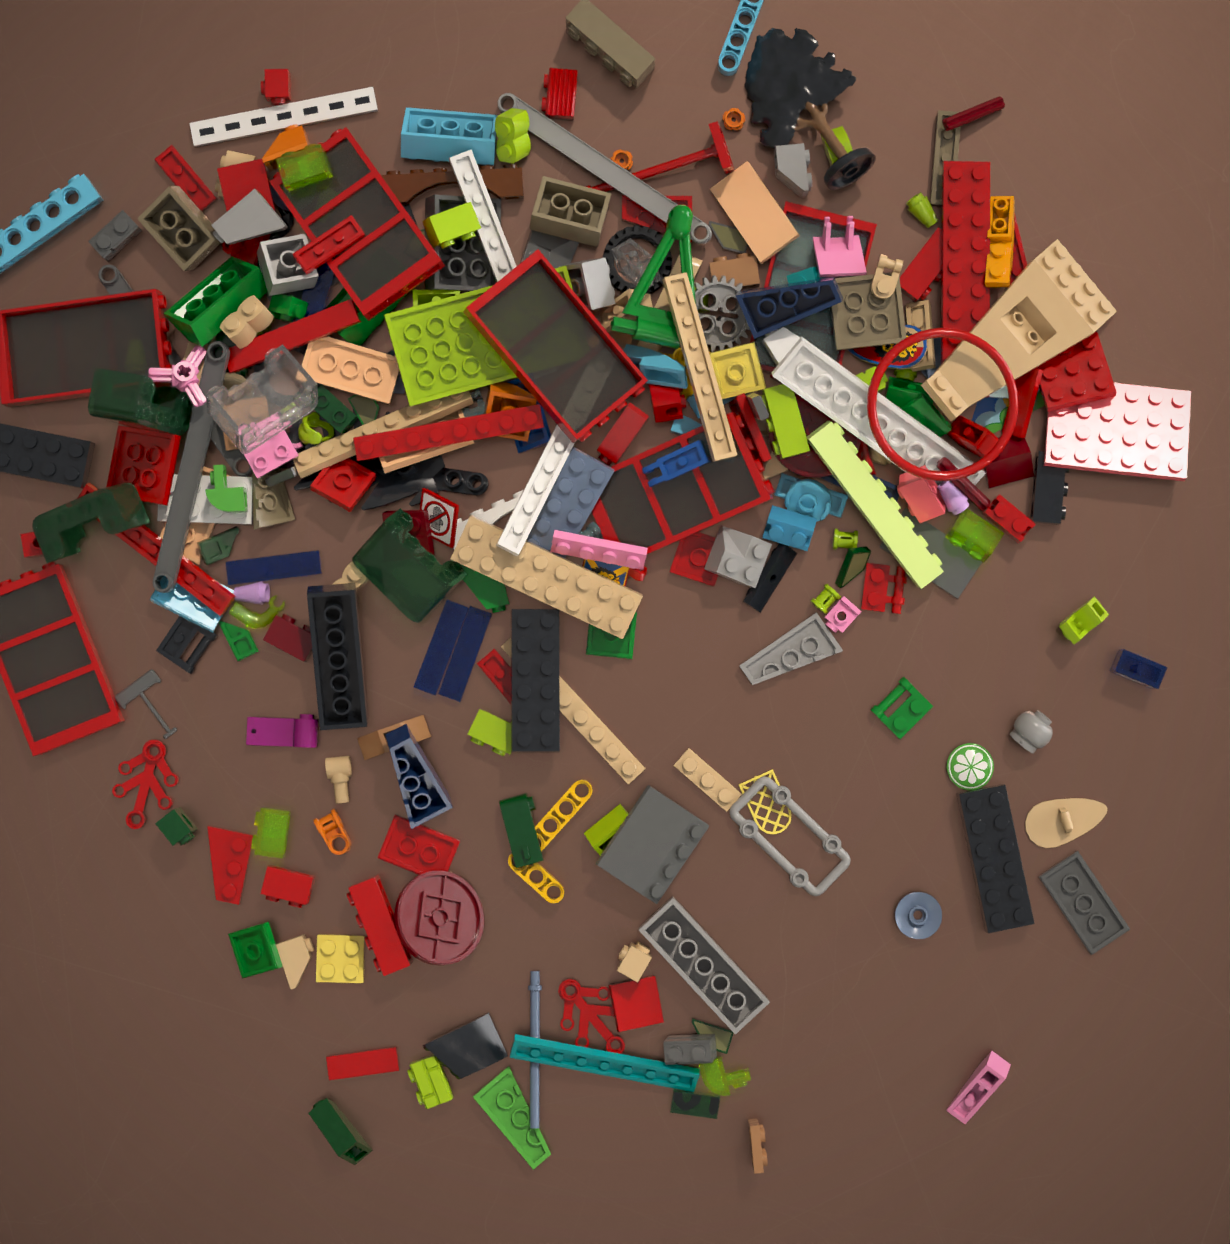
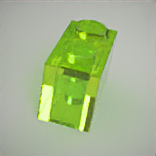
M310 144L305 146L304 150L286 152L281 155V158L276 159L283 185L289 192L333 177L326 152L321 144Z
M966 508L958 515L945 537L954 546L961 547L972 558L984 563L991 556L1004 533Z
M262 807L260 812H256L255 825L258 826L257 835H253L251 846L252 849H255L254 855L276 858L285 857L291 810Z

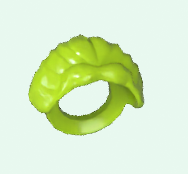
M312 412L303 417L302 423L298 428V436L305 445L309 443L319 444L332 439L334 429L329 423L320 420L317 412ZM310 427L324 428L328 431L329 435L322 437L319 432L314 431Z

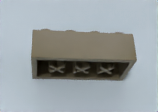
M581 0L566 16L567 34L575 41L580 39L586 45L584 47L586 51L595 57L597 54L603 59L602 64L609 71L613 72L615 70L621 75L620 80L628 87L632 85L637 89L654 70L655 58L589 0Z

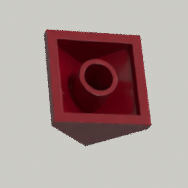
M1012 435L1000 455L984 468L988 489L1034 477L1032 455L1025 438Z

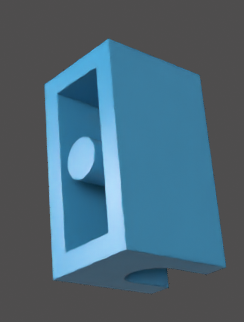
M772 505L762 538L808 551L817 518Z

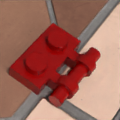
M866 564L861 601L862 610L885 612V604L890 603L892 604L891 613L901 614V607L905 602V598H903L904 584H907L906 572L902 567L897 566L896 575H889L890 565ZM888 582L895 583L893 596H887Z

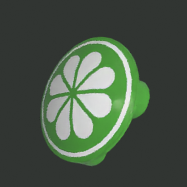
M962 744L955 748L947 759L948 776L959 788L965 790L979 789L985 786L993 775V759L990 753L978 744Z

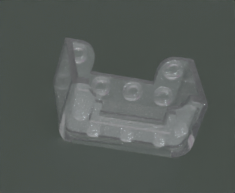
M282 344L278 348H272L266 353L263 370L251 374L240 385H234L229 391L225 386L212 387L205 395L207 413L242 454H248L309 414L318 404V386Z

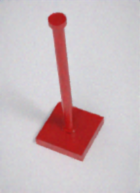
M718 121L709 124L714 144H711V147L632 174L643 180L712 156L715 158L719 157L722 169L726 175L732 173L734 167L722 129ZM606 182L593 187L591 185L586 186L604 192L615 189Z

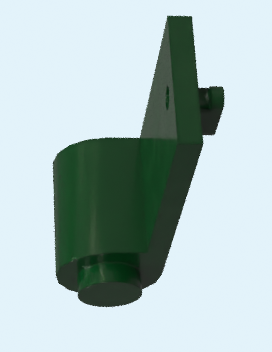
M527 793L500 800V809L516 868L544 861L532 818L533 810H536L533 796L529 797Z

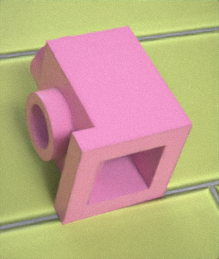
M842 596L825 615L824 618L827 620L825 625L834 633L837 631L843 633L862 611L845 596ZM844 612L846 615L845 620L840 621L837 618V614Z

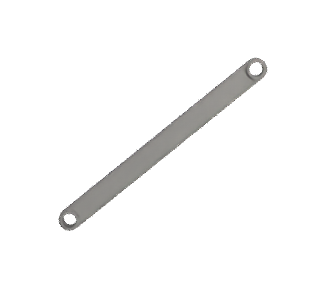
M505 93L499 97L498 108L502 113L507 111L503 108L504 101L513 99L514 105L512 108L523 109L528 113L530 123L528 131L667 223L669 212L678 204L517 96ZM693 215L690 239L697 244H706L712 237L711 228ZM706 228L707 236L704 239H697L695 237L697 229Z

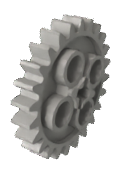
M712 275L711 282L704 277L702 278L703 285L695 282L697 310L717 311L719 307L721 312L738 315L736 319L718 316L716 320L714 315L698 313L700 320L703 317H707L710 321L709 327L703 330L710 351L714 352L716 346H718L719 350H723L724 345L731 348L733 347L732 342L741 345L739 337L748 338L744 331L746 329L750 330L735 296L737 292H740L743 284L738 283L734 286V278H731L726 283V276L724 275L721 276L719 281L715 275ZM706 294H711L713 296V303L706 307L703 304V297ZM730 297H734L736 300V306L732 310L726 308V300ZM725 321L732 322L733 328L729 333H724L722 330V325Z

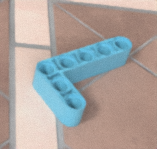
M748 0L740 1L719 56L718 70L724 76H732L737 72L764 0H759L756 3H751ZM747 15L751 18V23L747 25L741 24L739 17ZM733 37H740L743 40V44L736 47L731 44L730 40ZM732 59L735 62V66L725 68L722 65L723 60Z

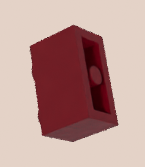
M283 614L282 617L276 615L263 640L297 659L307 662L312 653L310 627L305 624L303 628L295 625L296 619L286 614Z

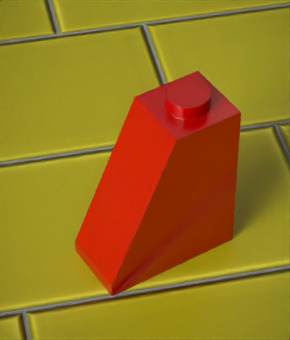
M629 403L598 447L597 452L600 454L598 458L608 466L611 463L616 465L646 425L649 416L632 403Z

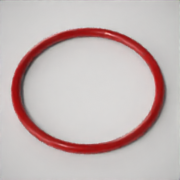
M934 328L920 331L906 337L893 346L875 369L867 395L869 425L883 453L904 471L914 476L934 481L965 478L992 463L1009 442L1018 415L1016 383L1004 358L982 338L953 328ZM931 338H955L973 344L984 351L1000 369L1008 390V418L998 442L979 461L953 471L927 470L903 459L885 439L877 417L878 388L888 366L908 347Z

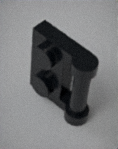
M179 616L156 651L186 672L192 674L196 669L194 666L211 641H215L218 635ZM198 632L204 635L188 660L184 661L181 659Z

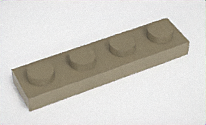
M941 110L937 112L930 195L931 205L942 206V162L958 161L961 126L946 131L942 120L959 112Z

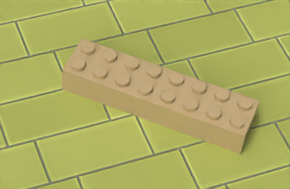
M470 515L450 558L451 560L621 639L624 638L643 597L641 593L527 540L519 555L515 556L496 546L503 529Z

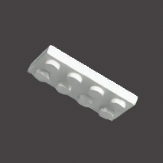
M178 474L173 475L168 506L158 504L157 521L167 522ZM201 475L191 523L252 525V477L227 476L228 488L244 487L247 489L248 512L227 513L217 509L210 503L205 489H215V485H211L210 476Z

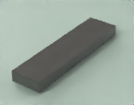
M754 392L746 393L745 396L754 417L761 421L768 418L769 414L762 397Z

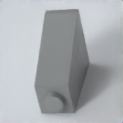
M256 189L252 190L211 225L215 229L212 233L221 244L225 241L229 245L279 232L288 227Z

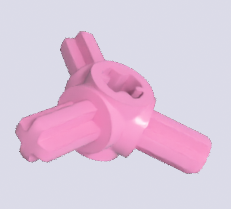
M196 345L186 360H181L176 365H172V368H149L148 379L150 382L172 383V386H175L181 392H186L194 407H200L206 403V398L197 385L199 383L197 378L199 373L198 366L206 356L207 351L203 347Z

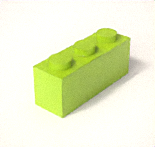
M784 384L763 389L761 397L769 414V418L766 419L769 433L773 432L775 441L772 442L775 455H780V459H785L809 452L810 448L794 391Z

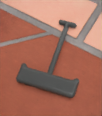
M151 669L115 695V700L122 709H125L126 704L140 695L167 732L163 735V738L167 739L177 731V728L169 729L143 693L153 684L161 683V679Z

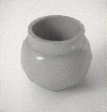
M1039 710L1035 713L1025 711L1015 720L1014 729L1010 735L1022 747L1034 753L1038 748H1043L1050 742L1053 735V730L1050 726L1052 721Z

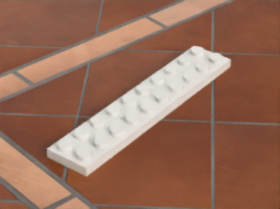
M801 336L772 371V376L891 461L878 446L869 425L867 414L869 385ZM877 393L876 408L880 428L889 445L903 459L918 467L925 465L928 470L940 471L936 465L943 457L948 458L958 469L974 463L883 395ZM982 469L973 475L967 476V478L976 485L986 474L985 470ZM935 481V482H936V484H937V486H938V485H939L941 482H943V481Z

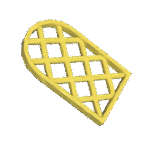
M773 769L761 775L754 776V778L739 784V788L742 794L745 793L743 788H749L747 786H744L745 784L751 781L755 782L757 779L767 774H769V778H771V776L773 775L776 784L779 786L780 784L775 776ZM764 786L763 792H758L761 795L759 802L756 803L750 800L747 805L753 820L760 830L768 834L781 833L787 829L791 822V811L788 809L789 815L783 813L784 804L780 811L772 809L774 801L771 795L765 794L767 787ZM764 796L772 799L769 807L761 804ZM750 803L757 805L755 813L753 812ZM760 807L768 810L765 818L757 815ZM771 811L779 814L776 822L768 819ZM781 815L788 817V822L785 826L779 824ZM756 818L764 821L762 827L760 826ZM766 822L775 825L772 832L764 829ZM777 826L782 827L781 830L776 831Z

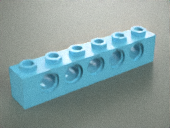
M79 174L75 175L68 181L66 187L55 189L49 194V199L43 203L37 202L30 207L28 214L17 216L10 222L11 226L5 230L0 229V248L2 249L0 274L104 201L85 174L81 176ZM77 193L79 195L78 201L75 204H69V196ZM59 207L60 212L58 216L50 218V209ZM35 220H39L40 228L37 231H31L30 224ZM15 234H20V243L17 245H12V236Z

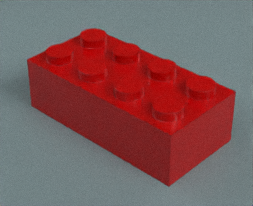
M379 875L351 885L348 888L349 892L346 893L351 906H356L358 914L355 917L359 927H364L367 935L364 939L369 951L373 949L376 957L373 959L377 972L382 971L383 976L410 966L413 963V959L399 939L395 927L394 912Z

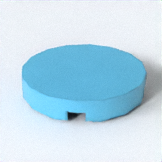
M803 479L790 486L784 503L787 510L822 521L830 512L832 498L830 491L819 481Z

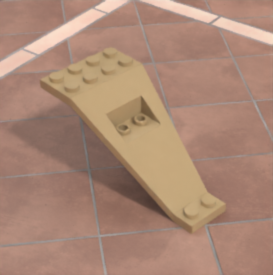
M1057 239L1024 268L1011 283L1010 287L1005 290L969 333L982 338L993 346L1004 358L1013 374L1014 380L1089 337L1117 311ZM962 340L934 374L922 383L921 386L946 417L953 421L965 409L1006 386V383L998 366L984 351Z

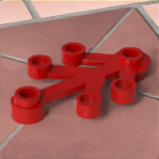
M149 740L144 744L141 754L129 761L121 762L118 766V770L122 775H129L133 772V768L146 762L143 772L123 784H116L112 789L115 797L122 798L126 796L129 790L140 785L134 810L126 816V824L131 829H139L146 822L143 811L149 788H151L156 796L160 809L167 810L173 805L172 798L165 794L154 775V769L157 765L164 776V784L166 786L174 787L179 782L178 776L172 773L164 759L166 747L159 740ZM152 747H157L159 750L156 756H153L150 752ZM123 764L130 766V770L127 773L122 770ZM172 775L175 777L174 784L167 782L168 776ZM118 786H121L124 789V793L122 795H118L116 793V788ZM163 798L169 800L167 807H163L161 804ZM134 815L140 817V823L135 824L133 822Z
M574 979L564 980L558 990L559 996L565 1001L563 1018L560 1021L561 1028L564 1031L573 1029L574 1020L572 1012L575 1003L580 1009L579 1032L575 1040L576 1046H580L578 1040L582 1037L587 1040L586 1045L582 1047L589 1046L588 1025L590 1021L605 1039L607 1051L621 1054L625 1048L624 1040L620 1036H614L597 1016L606 1015L614 1017L613 1007L587 1004L582 998L597 997L601 1001H606L610 997L609 988L606 986L599 988L581 987L580 983ZM568 986H572L575 989L572 995L566 993ZM602 989L608 992L605 998L599 996V991ZM566 1019L572 1022L569 1028L563 1026V1021ZM615 1040L620 1043V1047L617 1049L611 1047V1043Z

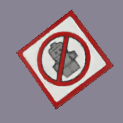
M422 488L420 510H428L432 538L450 548H454L459 505L426 488Z

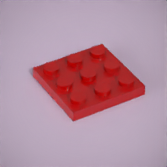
M1097 331L1036 367L1043 370L1039 387L1047 412L1116 396L1117 391Z
M118 425L105 494L168 506L181 436Z

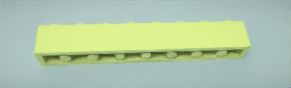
M826 421L807 436L808 443L916 587L924 588L944 572L940 567L942 565L941 560L935 553L932 555L926 549L929 546L926 540L921 535L917 536L912 530L915 527L907 516L902 517L898 511L901 509L899 504L893 497L890 499L884 493L887 490L880 479L875 480L870 474L873 471L865 460L861 462L856 455L859 451L851 441L847 443L843 438L844 431L839 424Z

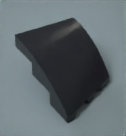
M489 1013L422 1045L426 1051L432 1052L439 1059L438 1062L447 1067L450 1073L458 1080L508 1057Z

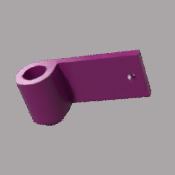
M300 714V719L247 717L246 745L317 748L318 719H314V714Z

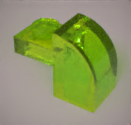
M721 1055L717 1056L713 1063L699 1064L704 1084L710 1091L718 1095H731L730 1085H733L734 1088L746 1086L747 1081L751 1080L748 1068L725 1074Z

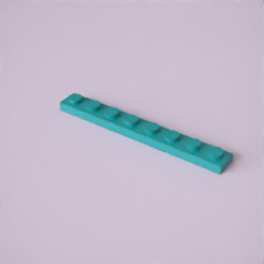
M515 1034L510 1050V1058L690 1092L695 1091L700 1075L699 1068L677 1064L666 1065L665 1062L518 1034Z

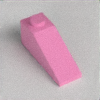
M991 1051L979 1064L946 1111L966 1124L1003 1083L1011 1064Z

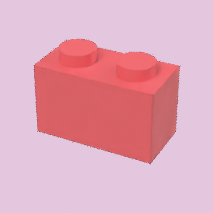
M923 465V466L920 467V468H923V469H927V467H926L925 465ZM908 472L900 475L899 485H897L898 494L902 499L905 498L910 514L916 516L919 523L945 514L946 505L934 480L923 479Z

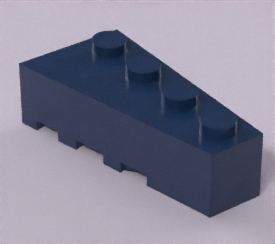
M834 277L740 291L735 295L754 339L836 305L843 300Z
M404 724L385 734L411 829L453 808L449 793L408 725Z

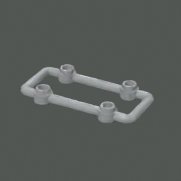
M764 776L757 779L730 808V817L739 826L740 834L745 838H752L789 874V880L792 885L799 888L802 887L812 896L823 894L850 865V856L841 847V840L836 835L828 834L791 798L790 790L783 785L778 786L769 777ZM763 786H766L772 792L774 802L780 805L784 804L822 841V847L826 852L830 854L835 853L841 859V862L817 887L809 881L808 874L804 869L795 868L758 832V825L755 821L745 819L739 814V811Z

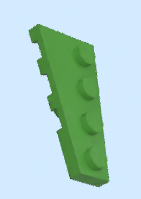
M507 1066L472 1097L534 1170L551 1155V1152L539 1128H530V1109L510 1067Z

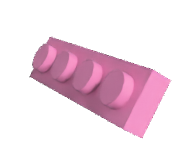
M554 530L550 552L643 570L648 548Z

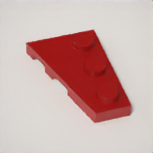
M622 195L623 221L641 227L646 226L658 233L665 234L667 223L627 196ZM666 196L678 205L688 206L692 211V196Z
M207 826L216 900L240 905L254 835Z

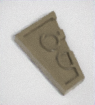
M276 468L258 479L252 470L254 530L295 520L284 481L272 487H268L265 481L266 478L280 473V468Z

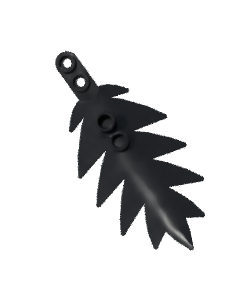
M286 413L287 422L292 424V427L289 428L290 432L286 433L291 443L297 444L301 442L298 436V428L302 420ZM319 415L320 420L327 422ZM360 420L354 424V429L362 426ZM322 428L324 437H327L329 435L328 431ZM334 429L333 438L341 435L337 430ZM302 443L303 448L297 449L296 451L297 453H300L318 444L309 443L308 445H305L304 443ZM356 455L349 457V459L376 473V479L370 487L375 484L377 486L361 507L364 511L391 504L415 493L417 494L409 505H418L421 503L422 488H426L436 494L441 490L478 496L483 494L489 485L487 477L482 473L445 468L441 455L388 473H384L379 457L357 461ZM293 459L278 468L289 469L294 467ZM322 470L303 477L294 486V489L298 491L310 488V485ZM454 479H459L456 484L452 485ZM476 482H481L479 487L474 488Z

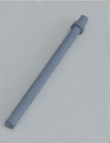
M530 971V985H528V990H530V1037L540 1039V990H542L540 971ZM530 1062V1128H539L540 1063Z

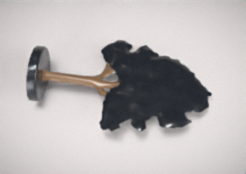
M771 28L764 36H757L751 61L748 62L746 82L744 84L748 98L753 101L750 121L754 124L765 123L769 126L768 129L760 130V142L766 147L775 149L776 146L789 145L795 131L808 126L813 127L822 135L838 158L824 176L826 186L831 190H838L849 186L870 170L876 161V155L867 147L858 148L847 153L828 125L825 115L828 110L827 103L833 101L849 86H853L856 77L852 75V71L843 69L842 72L830 69L835 65V53L828 52L824 58L814 57L812 54L819 46L818 41L807 30L794 29L795 35L791 39L785 36L783 30ZM819 104L822 107V111H819L817 108ZM806 109L812 115L813 120H803L799 117V113Z

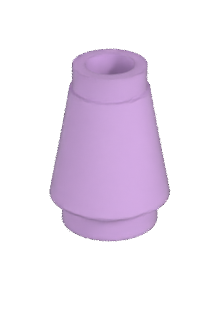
M950 480L943 481L937 486L948 512L957 515L969 506L968 498Z
M260 581L235 587V601L263 605L264 602H269L270 600L269 584H263Z

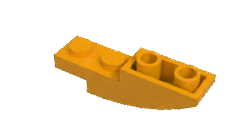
M991 196L990 229L987 234V238L990 239V254L987 255L985 285L986 287H1010L1014 246V196Z

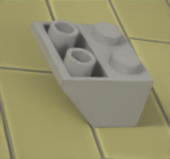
M804 143L776 146L773 154L776 178L800 198H806L808 191H811L812 175L807 173V168L810 164L809 149L805 150Z

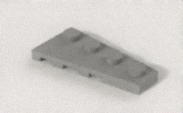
M816 612L739 665L750 683L754 685L840 653L843 650Z

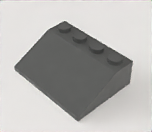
M435 194L425 198V219L465 204L464 197ZM490 198L501 225V199ZM425 230V238L430 243V240ZM477 231L474 232L475 237L466 241L458 238L454 240L455 244L442 249L439 245L433 248L445 266L425 280V290H460V293H466L497 283ZM425 248V256H426L427 254H429V252H428L427 249Z
M648 785L595 864L641 895L658 904L709 828V825Z

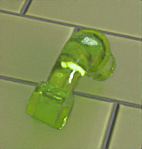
M273 596L269 601V608L265 612L258 614L256 611L253 613L236 602L229 611V614L246 624V628H263L274 620L278 612L285 609L286 604L284 600L281 606H274V601L278 596Z

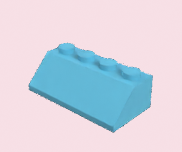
M406 107L401 131V158L450 162V157L472 150L477 164L494 165L497 144L495 120L498 115Z

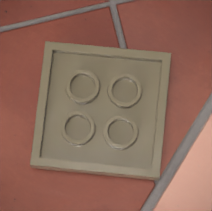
M892 272L883 273V274L888 275V276H891V273H892ZM874 274L835 278L843 296L842 302L831 306L836 351L897 344L906 338L900 278H898L894 293L886 299H878L872 294L871 283Z

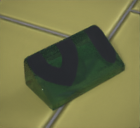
M673 1089L670 1113L717 1119L720 1095Z

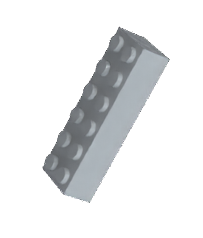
M673 896L638 928L643 936L735 1035L770 1003L769 999Z

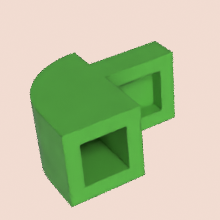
M213 465L214 471H210L211 485H215V489H205L210 503L217 509L227 513L248 512L247 489L244 487L228 488L226 466Z

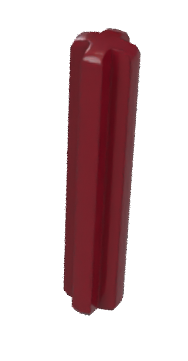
M999 96L942 120L944 129L949 131L1001 110L1005 107L1004 100Z
M946 457L940 459L936 465L940 471L958 470ZM967 477L950 480L979 510L984 511L990 506L991 501Z

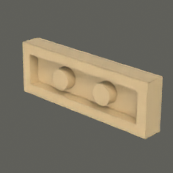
M929 300L906 304L908 325L916 326L921 331L933 329L931 303ZM933 338L927 339L928 350L926 355L918 365L911 368L913 372L936 368Z
M690 748L674 764L680 772L726 812L742 795Z

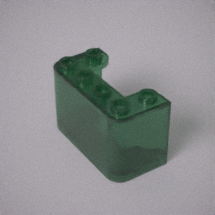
M95 368L88 402V411L91 416L132 428L179 436L188 430L193 404L186 392H181L178 388L167 386L155 387L153 380L144 375Z
M125 482L98 489L35 517L32 527L46 562H54L81 552L78 545L80 540L86 537L82 526L99 519L103 529L112 535L150 523L135 486Z
M400 508L378 527L355 553L352 561L407 618L419 623L435 611L468 574L455 561H447L441 565L432 553L421 546L419 540L408 533L414 527L412 517Z

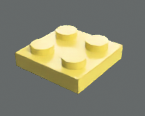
M755 342L709 353L722 399L766 388Z
M318 934L316 982L364 983L365 935Z

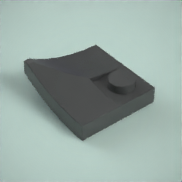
M531 230L520 263L539 249L554 269L559 268V266L571 263L579 242ZM539 268L535 270L537 273L542 272Z

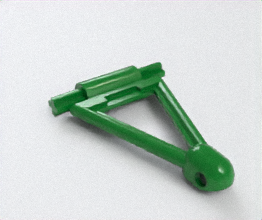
M677 205L669 212L666 232L622 311L623 314L636 316L635 321L613 316L610 325L612 331L630 334L632 339L676 349L680 347L672 313L666 310L643 306L640 303L674 240H678L681 274L687 272L696 304L690 243L693 213L688 206Z

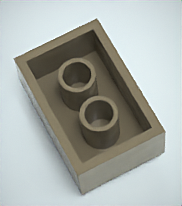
M543 176L531 216L530 230L598 247L609 209L611 193Z
M169 186L137 218L183 271L194 270L220 244L212 233L215 229L211 226V221L179 186Z

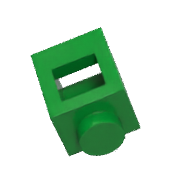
M278 294L272 296L268 310L275 319L292 323L294 319L300 320L305 317L308 302L292 296Z

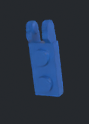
M698 440L657 459V462L642 468L644 474H648L660 467L663 475L653 478L648 482L649 487H653L664 481H670L710 461L701 440Z

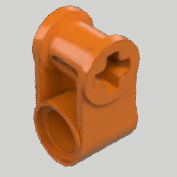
M332 809L330 814L313 820L318 832L332 853L342 855L350 850L351 840L335 809ZM339 837L343 838L346 843L342 851H338L334 847V841Z

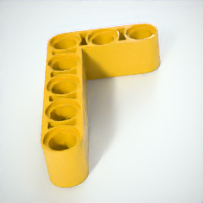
M577 780L535 826L537 837L541 840V851L590 798L593 789L588 781ZM578 784L587 785L589 793L585 797H579L575 793V788ZM568 801L572 804L573 811L570 814L561 813L559 806L562 802ZM547 819L556 821L557 829L555 831L548 832L545 830L544 822ZM512 853L508 858L510 868L546 901L558 903L562 900L565 892L564 886L537 862L516 868L512 862L513 855ZM533 870L541 871L543 874L542 881L538 883L533 882L530 879V873ZM550 886H557L561 894L557 898H551L547 893V889Z

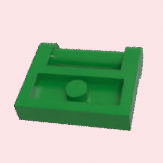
M905 677L898 681L900 684L878 706L874 705L870 709L898 739H901L933 707ZM907 690L911 695L887 717L884 712Z

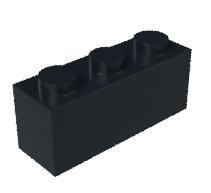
M1038 451L1035 454L1030 519L1034 523L1059 525L1061 520H1065L1066 506L1062 505L1063 497H1067L1068 493L1065 473H1069L1070 469L1044 466L1045 451Z

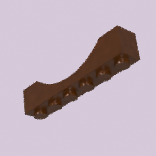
M517 164L503 165L502 169H494L492 165L480 166V173L489 193L501 200L524 199L522 167L517 168ZM435 168L433 172L424 173L422 169L410 170V174H400V171L394 170L387 171L386 175H381L402 206L410 204L414 199L434 188L453 184L459 185L454 171H447V168ZM382 188V203L384 207L395 206Z

